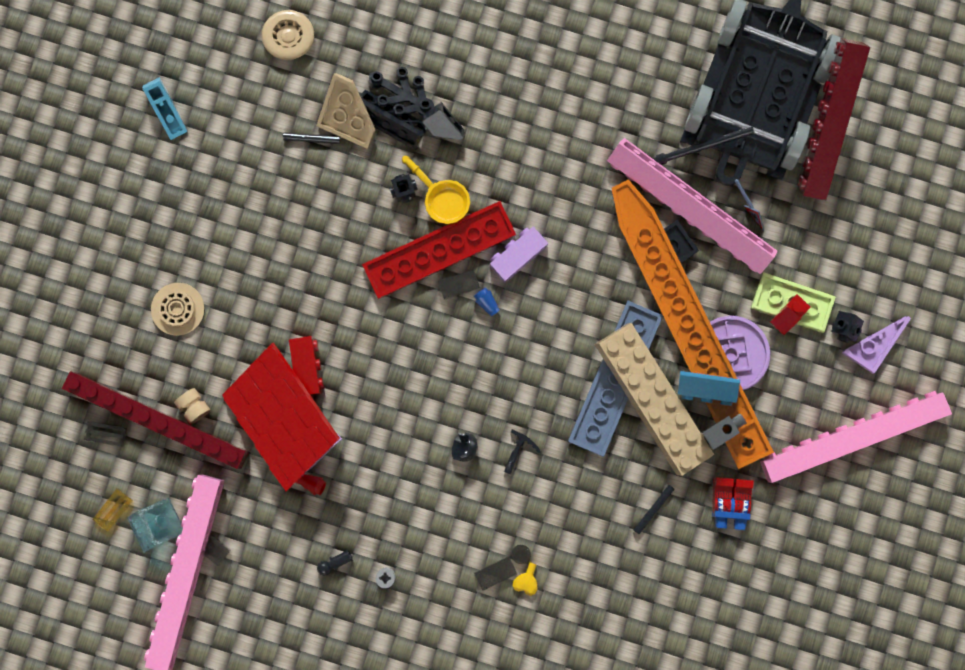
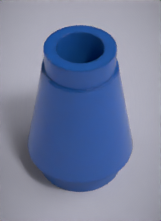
M486 287L474 295L475 302L490 316H493L500 310L491 291H488Z

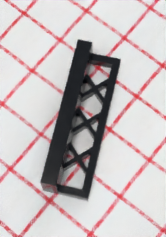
M364 90L360 97L374 128L417 150L422 137L427 132L422 125V121L410 114H404L402 118L405 120H400L393 113L394 105H388L385 108L389 111H384L377 104L378 96ZM366 97L372 102H368L364 98ZM414 126H418V127H420L422 130L420 131V130L416 129Z

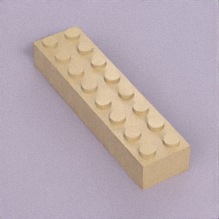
M632 323L625 324L594 344L676 475L683 476L714 455Z

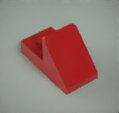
M796 294L770 323L785 335L801 320V317L811 306Z

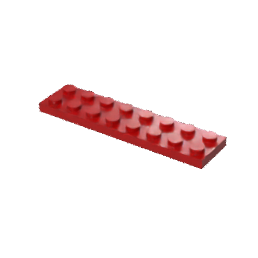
M498 201L465 216L456 223L448 224L363 263L362 266L377 298L381 299L516 236V233L501 201Z

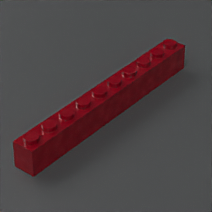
M70 371L61 388L233 468L242 469L249 454V451L79 373Z

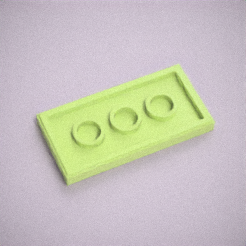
M763 272L750 309L775 317L798 294L811 308L801 317L797 325L824 333L836 297Z

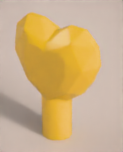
M529 562L526 573L520 574L514 579L512 585L514 590L518 592L524 591L529 596L537 592V581L533 576L536 564Z

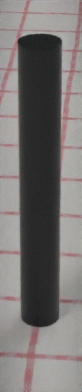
M283 133V140L340 144V136Z
M668 485L633 529L638 535L675 490L672 486Z

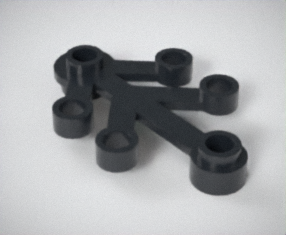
M399 67L396 72L402 89L385 80L378 71L372 72L369 75L368 83L372 88L378 89L383 87L396 95L391 97L380 95L377 99V104L381 108L396 104L393 113L397 117L415 112L423 116L434 107L433 101L426 98L423 88L424 79L421 76L414 77L412 82L413 87L417 90L418 98L412 95L407 80L408 70L405 67ZM410 102L413 105L404 107V105L397 103Z

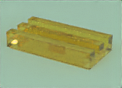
M117 488L94 516L93 520L106 531H110L133 502V499ZM119 495V500L101 521L99 518ZM125 500L126 502L123 504V506L111 519L108 525H106L105 523L108 521V519L112 516V514L116 511L120 504Z

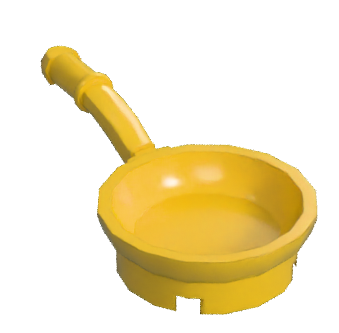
M403 156L402 163L429 188L425 198V206L430 217L443 224L456 223L464 218L470 206V197L466 188L453 180H443L433 184L409 156Z

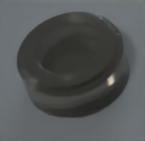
M519 544L512 549L511 556L517 564H525L530 560L531 552L526 545Z

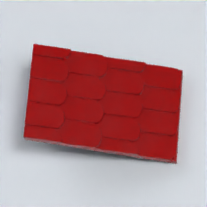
M274 342L222 394L224 401L235 414L237 421L253 441L256 449L268 464L270 471L285 491L292 487L342 439L335 432Z

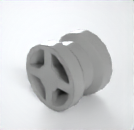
M387 567L380 569L375 577L376 583L381 588H389L395 582V572Z

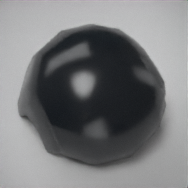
M467 432L465 434L459 433L452 445L451 454L453 459L462 462L472 460L478 451V440L473 434Z

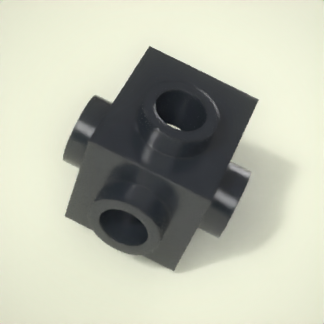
M409 174L398 175L391 180L393 186L389 188L392 198L396 197L398 202L408 203L416 197L415 191L418 188L415 179L411 180ZM407 188L408 191L401 192V189Z
M839 311L836 320L832 324L831 332L841 342L848 343V340L856 342L861 334L864 320L856 314Z

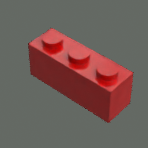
M312 336L289 339L293 371L311 396L322 394L321 390L324 389L323 378H319V370H322L321 361L316 357V352L319 351L318 341L314 340Z

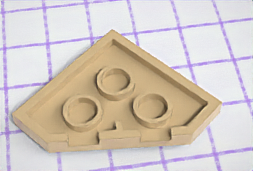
M333 74L316 126L368 149L376 130L353 80L340 74Z

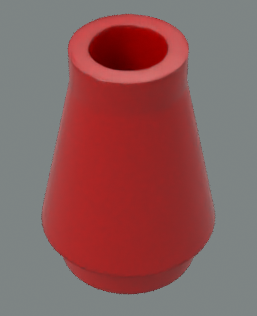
M304 474L296 482L313 495H321L326 487V481L322 477Z

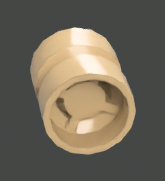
M195 388L185 392L174 402L181 412H185L184 417L190 425L196 423L211 411L205 401H200L201 396Z

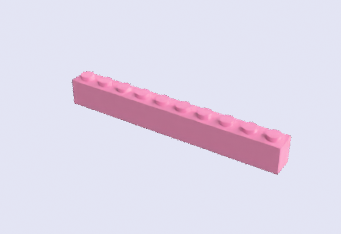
M624 138L607 161L614 169L626 174L629 180L638 183L645 192L653 194L660 203L666 204L675 214L684 217L691 226H696L706 237L712 238L721 248L730 251L737 260H742L752 271L761 274L774 259L778 252L776 249Z
M936 391L924 394L925 398L918 400V397L906 401L907 405L901 407L898 404L890 407L887 413L883 414L882 411L871 414L872 418L866 421L864 418L853 421V426L847 427V425L835 428L836 432L829 434L827 431L817 435L818 439L811 441V438L799 442L800 446L793 448V445L782 448V453L776 455L774 452L760 461L768 483L776 482L951 415L952 412L944 393H936Z
M197 475V478L193 480L192 497H189L186 505L188 512L183 517L181 523L183 530L176 541V546H178L177 552L172 556L171 573H168L165 581L167 588L162 593L160 599L162 606L155 617L156 628L150 635L149 641L151 646L144 656V661H146L145 668L173 670L225 480L206 475Z

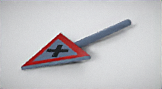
M736 179L735 183L748 206L744 205L745 209L760 228L764 230L760 212L754 209L740 182Z

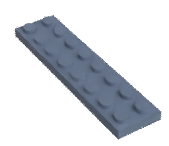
M627 301L615 331L625 324L632 323L649 350L663 315ZM604 359L601 361L568 439V442L602 457L606 453L628 400V397Z

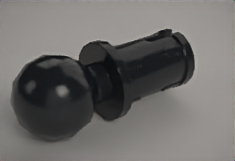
M347 549L335 557L330 556L329 562H319L317 572L322 576H326L331 573L332 568L337 571L340 566L353 561L350 551Z

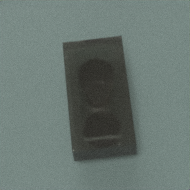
M209 534V540L205 547L206 551L202 549L201 553L217 566H220L231 549Z

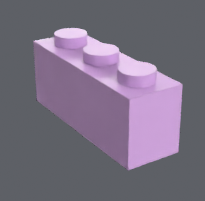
M534 227L524 229L519 234L520 238L516 242L514 240L510 241L505 246L506 250L502 254L498 252L490 259L492 261L490 267L504 283L548 246V242Z

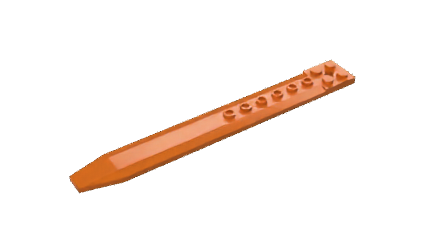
M629 179L612 187L620 229L691 373L738 379L654 208ZM741 384L739 386L737 403L733 402L732 406L720 404L721 400L713 399V403L706 402L715 423H718L727 416L732 419L740 413L747 422V424L738 429L739 434L725 442L738 469L774 453ZM727 425L722 428L725 434L730 431ZM747 437L748 440H753L751 448L742 446L744 438Z

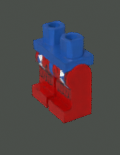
M713 478L712 517H715V528L727 529V518L734 519L733 529L745 530L747 520H750L753 480Z

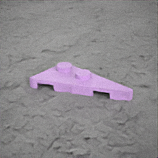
M905 316L843 350L842 354L874 374L911 318Z

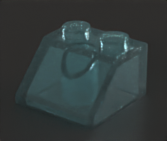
M170 498L138 510L127 517L143 553L178 537L183 530L181 521Z

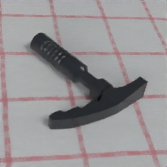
M511 429V433L515 434L519 440L516 441V447L512 451L504 470L505 473L510 475L524 441L532 445L536 452L541 453L539 447L530 438Z

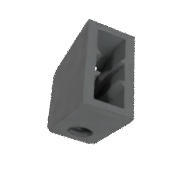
M741 413L732 419L727 416L701 434L711 450H714L739 434L738 429L747 424ZM727 425L730 431L725 434L722 428Z

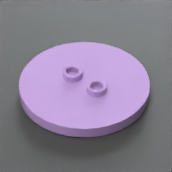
M724 316L712 320L710 324L737 378L740 379L743 391L751 388L761 380L769 365L770 347L765 334L755 323L743 317Z

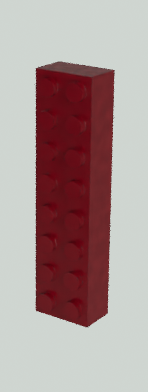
M840 38V42L835 44L834 54L836 56L834 62L831 61L828 73L831 74L829 81L824 83L823 92H825V95L818 105L820 113L818 119H815L813 122L812 130H814V134L808 140L807 149H809V152L803 158L802 175L799 174L797 179L798 188L803 196L827 200L871 48L863 42Z

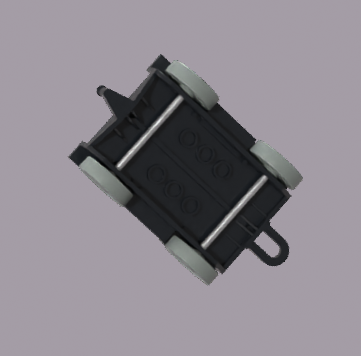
M734 0L726 16L717 40L718 44L705 81L693 102L680 142L692 146L753 127L754 134L711 147L722 152L716 169V178L722 185L732 186L736 184L735 180H740L747 162L768 169L766 175L783 180L786 170H792L803 152L810 132V125L807 123L822 85L820 83H825L831 74L828 73L831 61L834 62L836 56L834 54L835 44L840 42L841 37L831 34L826 40V30L800 15L801 0H789L783 8L751 2L746 6V1ZM731 155L739 158L740 161L734 176L729 178L725 176L724 169Z

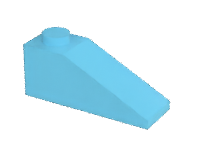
M159 77L143 85V91L170 140L188 132L161 78Z

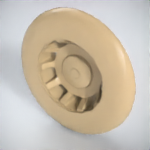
M283 10L273 14L265 22L262 29V42L266 50L274 57L283 60H293L303 56L311 48L314 41V29L309 19L293 10Z
M168 284L161 288L153 298L151 304L152 319L156 326L167 334L175 336L185 335L193 331L200 324L204 315L203 299L199 292L188 284Z

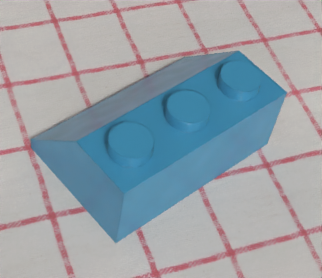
M680 371L678 394L682 395L681 399L693 400V397H700L701 402L713 403L714 399L721 400L720 404L732 406L733 402L737 403L740 379Z

